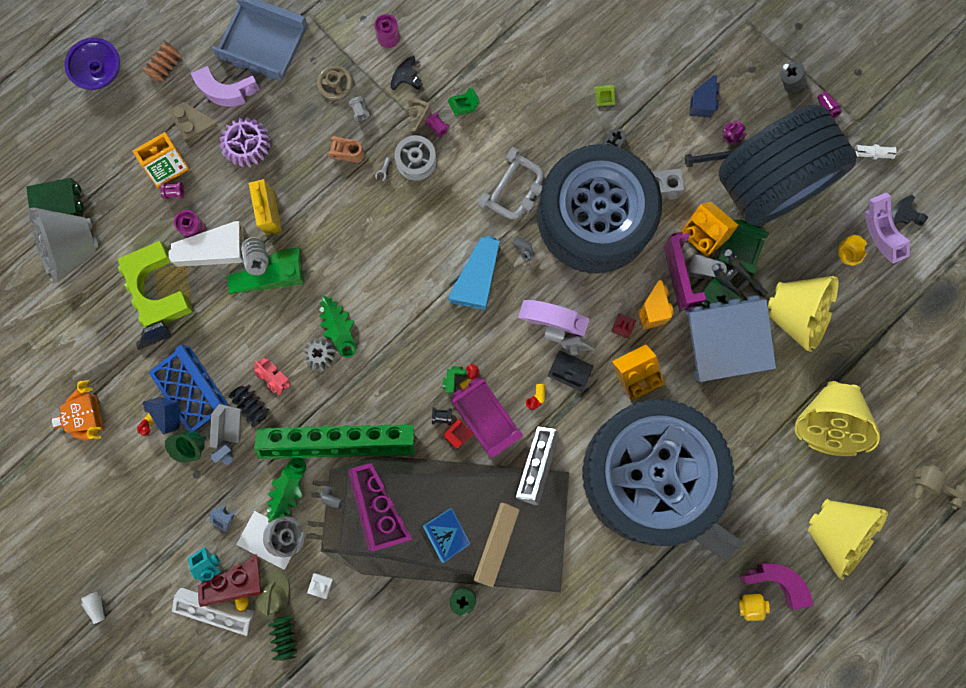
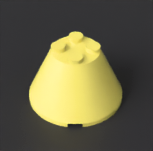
M827 276L785 283L779 282L776 287L775 297H771L768 303V308L771 309L769 318L806 351L812 352L811 348H817L830 322L832 312H829L831 303L836 302L838 278Z
M836 381L828 382L827 386L808 405L795 423V433L800 440L803 438L812 449L830 455L856 456L857 452L864 450L868 453L876 448L880 441V431L861 393V388L857 385L841 384Z
M826 499L821 506L822 511L819 515L815 513L810 519L809 523L811 526L808 532H810L813 540L838 578L843 580V574L848 576L874 543L871 538L877 531H881L888 512L880 508Z

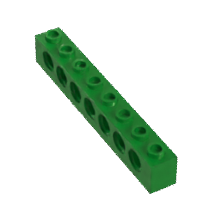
M408 424L257 428L254 449L258 459L415 455L414 425Z

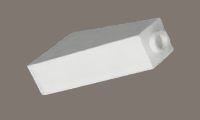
M235 221L171 243L169 260L177 267L244 263L241 246L244 242V227L239 221Z

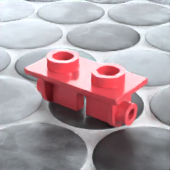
M262 358L259 363L255 361V375L259 379H263L273 393L276 392L281 396L283 388L286 390L291 385L289 383L290 380L281 371L274 375L273 373L277 370V367L269 359Z

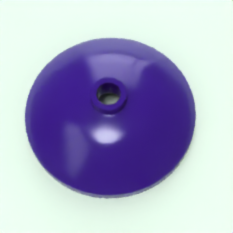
M86 38L71 47L66 55L64 66L66 75L77 87L85 90H97L106 87L116 78L121 62L118 51L110 42L101 38Z

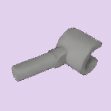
M387 157L383 168L376 172L375 177L377 180L380 174H384L383 182L387 181L388 176L386 172L391 160Z

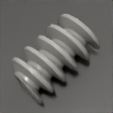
M250 237L241 246L244 267L252 275H261L268 266L265 244L260 238Z

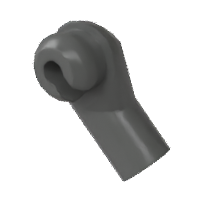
M516 236L512 244L520 248L521 258L524 261H530L534 255L532 245Z
M323 486L322 492L320 491L322 503L340 510L343 500L333 497L332 487Z

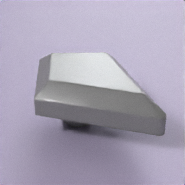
M579 336L561 341L562 347L566 352H570L571 355H577L578 351L595 350L594 344Z

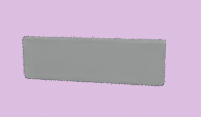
M537 427L516 495L517 499L533 505H539L559 438L556 429Z

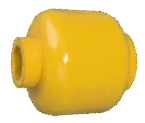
M744 594L742 599H739L740 616H744L746 621H763L766 613H770L769 601H764V597L761 594Z

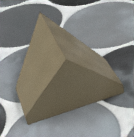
M407 97L412 136H419L427 126V119L432 115L430 103L413 97Z

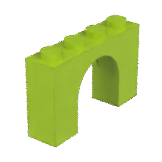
M161 241L118 258L120 264L118 266L119 272L126 279L125 287L132 294L133 299H131L134 308L138 309L140 314L138 320L143 327H148L160 321L167 324L193 312L187 295L181 291L160 300H149L144 293L146 277L152 271L172 263L169 260L168 249Z

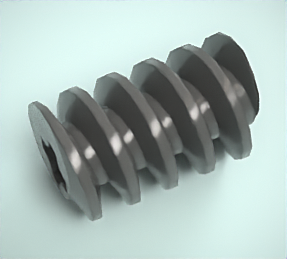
M789 62L782 67L780 77L784 88L788 92L796 93L806 88L808 80L801 62Z

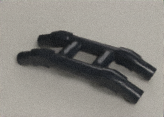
M730 249L724 253L728 262L733 266L727 274L721 270L718 264H713L711 267L716 278L744 301L748 299L742 292L748 285L761 297H765L768 294L762 285L744 268ZM739 273L744 279L736 287L731 280Z

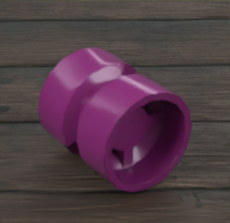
M390 14L378 16L374 23L378 43L385 48L396 46L400 40L396 18Z
M190 210L180 211L174 218L175 229L185 238L206 232L205 223Z

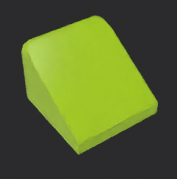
M613 85L594 87L597 107L615 105Z

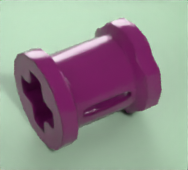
M437 112L426 121V125L436 132L438 138L442 137L450 128L448 124H445L439 118Z
M161 183L162 198L178 197L183 199V183Z

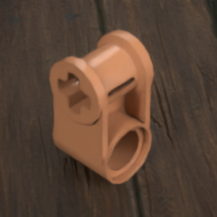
M336 136L331 137V149L327 153L329 158L351 162H360L364 159L365 152L359 141ZM354 149H359L357 153H351Z

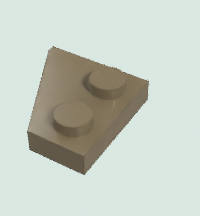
M185 102L168 110L187 143L218 126L215 120Z

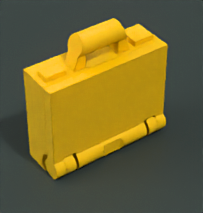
M264 179L250 182L249 188L257 226L266 236L272 233H281L282 228L274 190Z

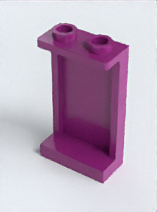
M683 232L672 234L663 247L679 312L690 310V307L700 306L706 300L704 292L692 294L681 247L684 246L690 236L689 233L683 234Z
M477 377L468 384L470 386L468 389L463 391L461 388L452 395L454 398L451 402L490 458H493L522 438L523 434L518 430L486 384L485 379L479 380Z

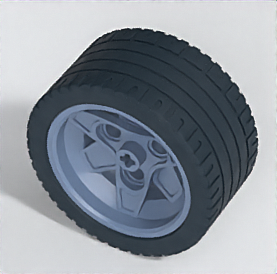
M646 400L622 409L597 430L588 444L589 447L586 449L583 459V488L594 514H597V518L607 528H610L612 532L627 540L647 545L674 546L689 542L688 540H694L698 536L703 535L724 514V509L729 504L728 501L731 499V491H733L734 487L733 458L730 455V448L727 447L726 444L728 443L726 439H723L721 431H718L717 426L711 423L707 416H703V413L700 411H696L691 406L688 407L684 403H678L673 400ZM649 435L661 436L654 446L644 438V436ZM681 447L686 451L689 458L678 457ZM627 449L632 462L619 467L623 453ZM661 449L665 450L668 454L666 460H662L659 457ZM633 470H637L640 473L638 481H634L631 478ZM693 480L688 494L682 483ZM666 484H669L673 490L669 496L664 493L663 488ZM622 487L635 488L634 503L627 497ZM660 500L672 508L663 512H653Z

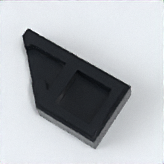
M162 321L145 327L141 333L140 340L136 343L137 349H143L169 338L171 333Z

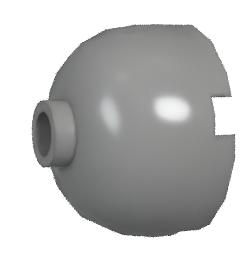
M287 516L271 521L263 533V544L266 550L271 555L281 558L291 557L298 553L304 544L305 537L304 532L300 528L301 524L296 519Z

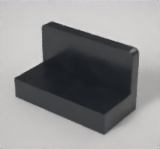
M559 351L547 376L583 392L594 366L563 351Z

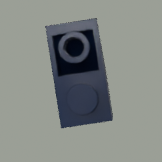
M713 75L693 92L690 99L689 116L711 118L714 112L718 110L719 100H716V94L719 93L720 84L717 83L716 75Z

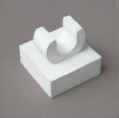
M314 573L307 593L327 599L334 579Z

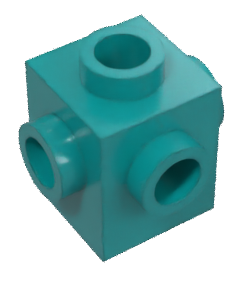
M205 547L188 557L191 575L202 583L221 573L219 557L216 554L212 555Z

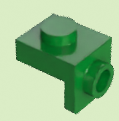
M472 87L468 88L465 94L452 96L448 99L455 117L473 113L480 103L478 95Z
M452 366L451 369H447V378H443L442 389L446 390V395L454 394L455 376H467V370H463V367Z

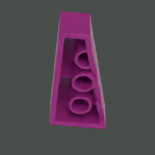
M372 463L349 469L348 473L368 551H376L413 540L405 528L403 520L398 515L391 498L385 491L384 485Z

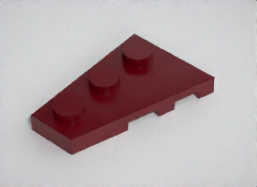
M255 554L250 557V560L242 564L238 563L233 566V569L223 574L220 573L212 579L199 584V606L204 607L261 594L258 555Z

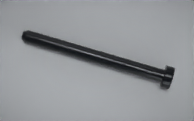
M734 150L698 156L686 154L685 165L686 167H692L695 163L726 159Z

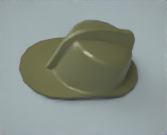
M276 570L268 571L260 578L261 594L256 595L255 607L261 617L272 620L273 618L280 617L286 610L289 581L282 572Z

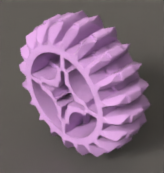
M239 118L238 123L232 120L233 125H226L227 131L222 130L224 135L220 137L222 154L226 156L229 162L236 166L239 164L244 168L245 164H247L248 167H251L252 162L258 165L257 160L259 158L264 160L263 154H268L267 148H270L268 131L261 123L258 124L255 119L251 121L249 118H246L243 121L242 118ZM247 131L254 132V133H256L257 135H256V136H254L253 134H252V135H248L246 132H247ZM232 150H242L244 154H238Z

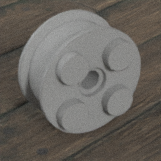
M414 135L406 137L399 142L395 149V161L401 175L409 180L418 181L429 177L433 173L437 163L436 152L433 144L428 139Z

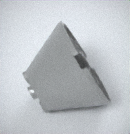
M29 208L30 223H33L35 229L33 235L46 274L51 273L53 277L49 279L52 284L59 282L95 254L98 242L96 237L91 235L92 224L89 218L85 219L84 217L39 208Z

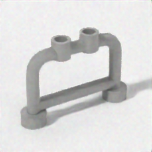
M512 147L505 160L511 162V165L492 196L484 192L477 203L481 208L484 209L487 206L508 219L520 218L525 211H531L535 204L532 200L535 195L537 197L540 196L543 187L541 185L544 181L542 168L519 155V150L515 147ZM519 164H522L537 174V179L532 184L518 210L511 212L496 202Z

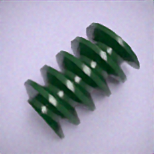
M468 587L457 588L450 598L451 610L459 616L470 614L476 605V595ZM462 596L466 597V601H468L465 602V605H461L460 599Z
M293 615L273 618L274 622L268 625V627L275 629L269 633V635L276 637L270 641V644H276L277 646L271 649V652L278 654L272 658L274 661L298 657L292 656L298 652L297 648L292 647L297 641L290 639L296 635V632L289 631L295 627V624L288 623L294 618Z

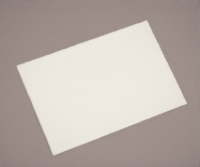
M254 511L236 545L253 554H257L264 560L285 570L291 557H276L266 550L263 544V533L269 524L268 518Z

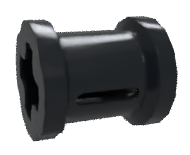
M432 407V425H435V423L451 425L452 408L440 410Z

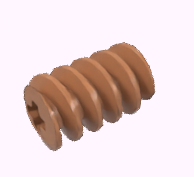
M165 41V45L160 46L161 51L157 50L155 52L157 57H151L153 63L147 62L148 68L142 69L146 75L156 82L158 80L165 81L162 75L169 76L166 69L173 70L171 63L178 64L175 60L176 57L182 59L180 53Z

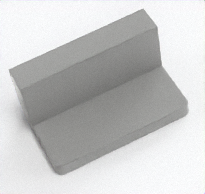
M221 404L216 407L211 414L210 447L218 448L223 440L234 443L239 442L241 409Z

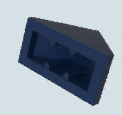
M157 397L142 403L163 435L180 428L178 401Z

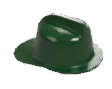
M190 430L168 437L165 440V449L170 457L178 462L197 461L200 459L201 453L205 448L204 441L207 438Z

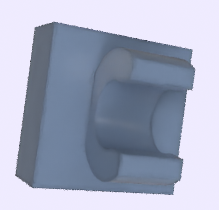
M225 441L211 453L210 458L215 463L221 459L226 466L233 461V457L228 453L231 451L230 444Z
M223 505L219 510L215 508L210 513V523L227 532L231 527L234 511L232 510L230 514L226 515L223 513L226 510V506Z

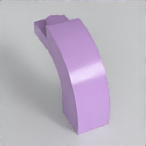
M208 66L191 73L193 80L203 95L213 103L221 106L233 107L246 103L244 100L245 96L253 95L256 91L260 90L253 75L237 83L225 85L215 80Z
M884 193L870 199L869 210L865 212V218L869 233L879 251L892 263L909 257L910 241L899 233L892 220L891 195Z
M523 300L518 316L519 319L529 323L552 326L580 337H584L589 318L577 314L576 311L535 300Z

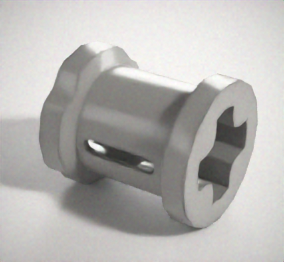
M361 96L349 101V106L354 111V119L356 121H362L370 116L364 104L365 99Z

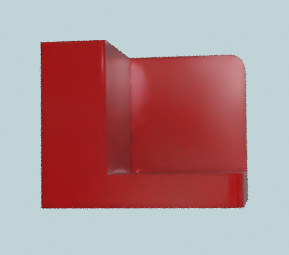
M458 419L443 436L458 450L473 435V432L461 419Z

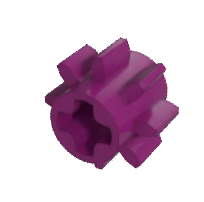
M729 121L722 130L725 133L723 138L730 144L735 142L740 144L747 135L744 132L746 128L739 121L734 123Z

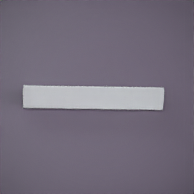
M180 588L174 595L172 612L245 636L248 635L255 611L250 609L240 612L236 609V605L228 602L200 607L198 593L184 588Z

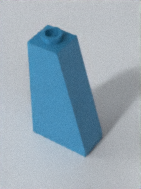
M486 236L485 238H480L449 294V303L486 310L500 241L495 237Z

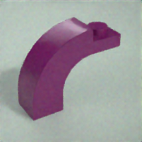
M757 563L759 571L757 569L745 570V574L740 575L741 583L746 585L768 580L776 582L782 588L787 607L795 610L814 606L806 583L797 573L785 566L772 563Z

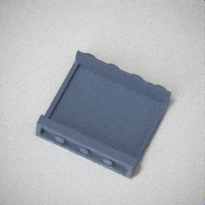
M237 0L239 5L218 48L212 46L216 58L223 62H232L239 68L245 67L254 74L261 73L270 80L282 81L308 27L305 17L261 0Z
M751 296L747 297V301L733 299L728 301L729 304L721 305V302L709 304L710 307L707 308L694 306L690 307V311H685V314L689 317L696 365V371H694L695 380L702 382L776 369L767 299Z

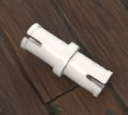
M877 144L873 146L856 145L855 147L858 150L856 151L857 157H871V159L876 160L877 158L894 159L896 156L893 154L896 153V147H879Z

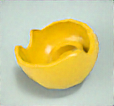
M855 234L844 238L837 248L838 257L841 262L850 266L861 263L867 255L865 252L867 242L861 236Z

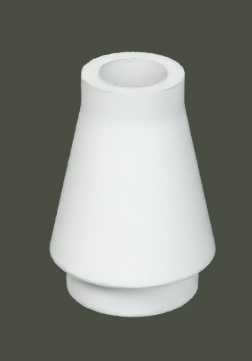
M98 592L81 598V605L91 618L93 624L105 619L101 595L99 596Z

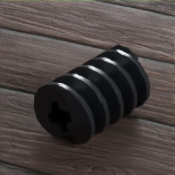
M250 384L239 386L228 395V398L233 399L232 403L237 405L238 409L243 410L242 415L244 417L247 416V422H252L251 427H256L266 419L270 409H262L265 406L264 402L258 404V401L261 399L260 396L253 398L256 391H248L251 388Z

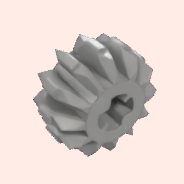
M315 338L313 345L307 342L310 348L303 349V352L307 355L302 357L303 360H308L306 365L308 367L312 366L314 371L318 367L321 371H324L325 364L331 367L328 361H335V357L331 355L336 352L334 349H330L332 344L330 342L326 343V340L323 338L320 343ZM318 351L322 354L321 358L316 355Z

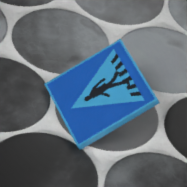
M452 508L423 525L442 563L470 545Z

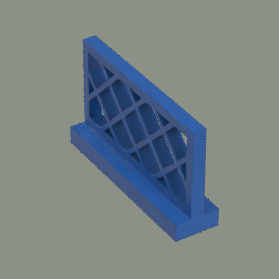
M180 345L172 355L148 373L166 399L173 400L175 398V401L178 402L179 399L188 401L186 412L179 409V420L187 431L192 430L196 432L211 420V414L203 415L205 403L210 404L213 410L219 404L229 407L230 405L191 347ZM177 357L181 360L180 369L172 368L173 360ZM161 369H167L165 381L160 380L156 374ZM172 370L179 371L178 383L170 382ZM184 372L189 373L192 377L190 385L182 384ZM169 384L177 385L176 396L169 394ZM182 386L190 387L188 398L180 397ZM194 388L201 390V400L193 399ZM192 401L200 403L199 414L190 412ZM190 415L198 416L197 424L193 428L189 424Z

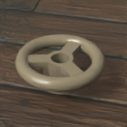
M341 66L327 67L317 78L319 92L330 100L344 98L350 93L353 86L351 74ZM345 75L348 83L346 89L342 92L340 84L341 79ZM323 85L335 88L337 94L326 92Z

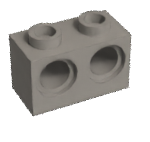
M681 169L653 172L659 184L662 198L676 199L681 196L684 191ZM671 182L675 184L676 187L671 188L668 186L667 183Z

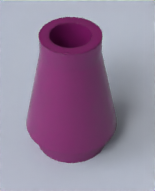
M827 91L817 97L820 105L828 109L834 119L842 113L841 105Z

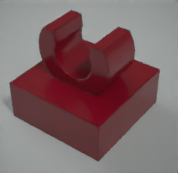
M619 313L611 332L629 339L637 320Z

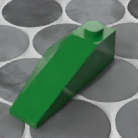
M300 247L283 249L269 255L268 266L261 275H252L246 271L245 267L227 275L229 294L304 284Z

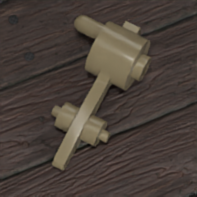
M924 465L921 470H917L915 474L917 478L914 483L917 487L913 494L914 499H921L924 491L939 495L943 491L952 497L949 502L952 505V509L957 510V508H962L964 504L966 505V484L957 485L956 489L949 487L945 484L947 475L942 472L941 468L934 465Z

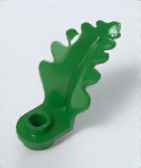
M322 296V301L319 303L322 307L319 310L324 313L320 314L319 317L326 320L320 325L323 328H327L323 336L333 340L341 356L350 358L357 350L356 343L350 333L354 321L346 320L349 313H340L343 306L339 305L336 307L338 302H332V297Z
M291 459L283 469L281 476L272 481L271 485L276 490L268 494L269 497L273 498V500L267 502V505L271 506L266 509V512L269 513L266 515L269 523L274 519L285 517L284 513L290 515L291 511L288 506L296 508L297 502L295 498L301 499L303 497L299 485L300 479L307 469L303 459Z

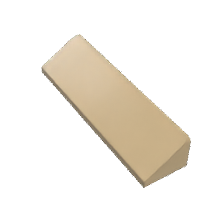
M500 503L474 581L490 587L494 586L519 509L505 503Z

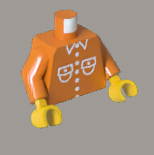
M89 380L78 382L77 389L65 401V404L60 406L61 416L52 418V424L55 429L64 427L65 433H70L74 438L84 441L101 439V436H98V431L104 430L97 395L87 393L93 391L92 387L88 388L87 386L88 382H90Z

